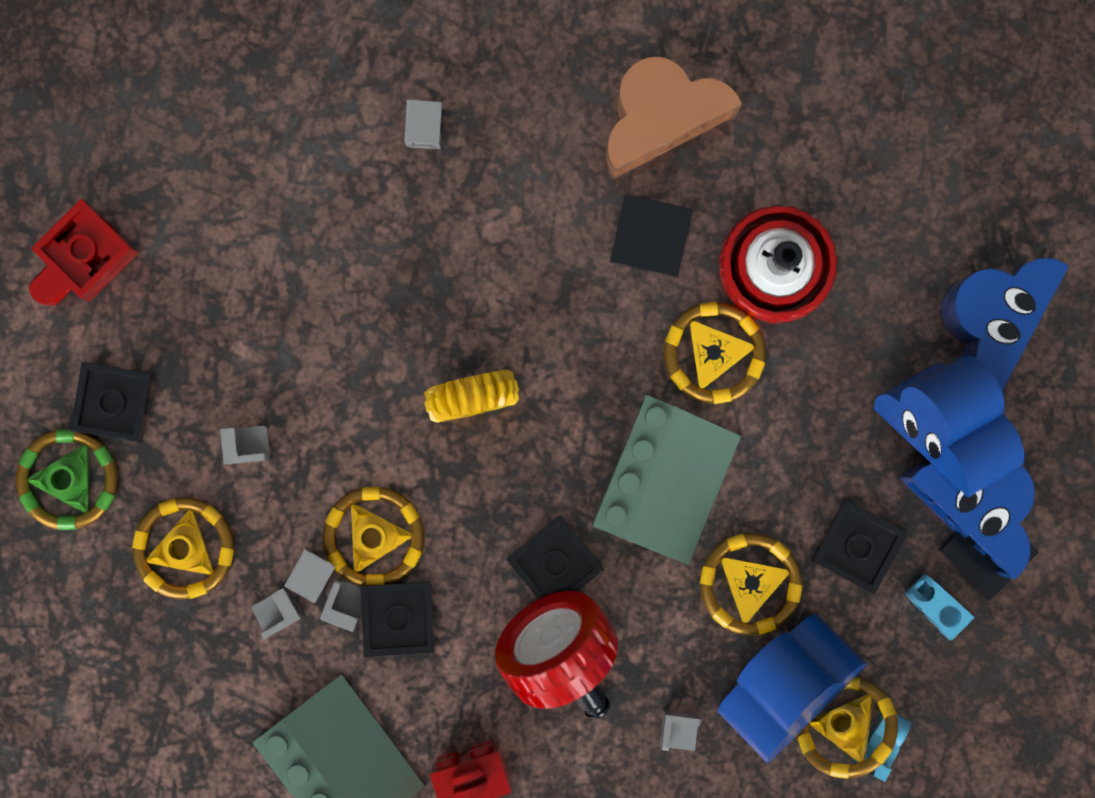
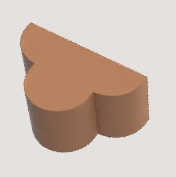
M649 57L636 62L628 69L622 79L617 103L620 120L612 129L608 141L606 164L612 179L734 118L742 105L736 92L726 83L716 79L703 78L690 82L685 71L678 64L667 58Z

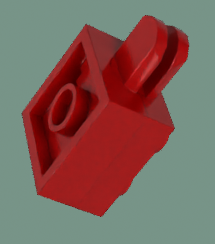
M80 199L30 248L47 265L30 282V295L36 302L50 307L58 305L71 291L79 298L91 302L139 252L90 203Z
M490 739L471 745V750L461 755H458L457 750L438 756V761L433 764L429 774L437 798H498L512 793L513 781L500 742L492 744Z

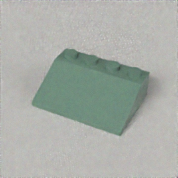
M648 395L644 396L592 526L689 565L741 436Z
M343 674L339 675L252 742L293 798H412L426 787Z

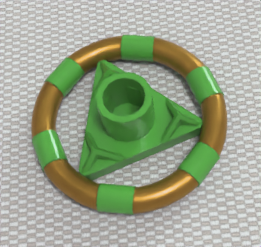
M57 429L47 432L35 439L26 448L18 462L16 488L19 499L27 513L47 527L58 530H77L88 526L98 520L108 510L115 497L118 482L115 460L106 445L91 434L70 431V429ZM77 442L82 444V446L29 477L30 469L39 453L46 447L54 443ZM89 449L94 452L104 469L105 475L104 489L91 509ZM29 483L80 510L83 514L78 516H55L46 512L40 507L30 491Z

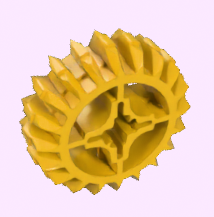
M493 371L432 386L424 392L426 400L424 403L430 420L438 423L515 405L519 401V388L512 371Z

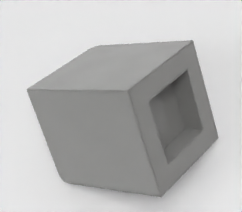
M407 100L404 135L406 147L441 149L442 104L440 102Z
M266 426L220 429L224 464L230 465L271 460L268 429Z
M306 548L284 587L313 603H317L325 591L324 587L332 575L335 565L314 554L315 551L310 548Z
M337 578L333 583L320 620L354 632L362 615L360 586Z
M286 587L278 590L251 608L264 631L261 633L263 639L270 637L304 617L290 589Z
M663 710L659 742L661 750L669 751V748L695 751L697 729L701 724L699 715Z

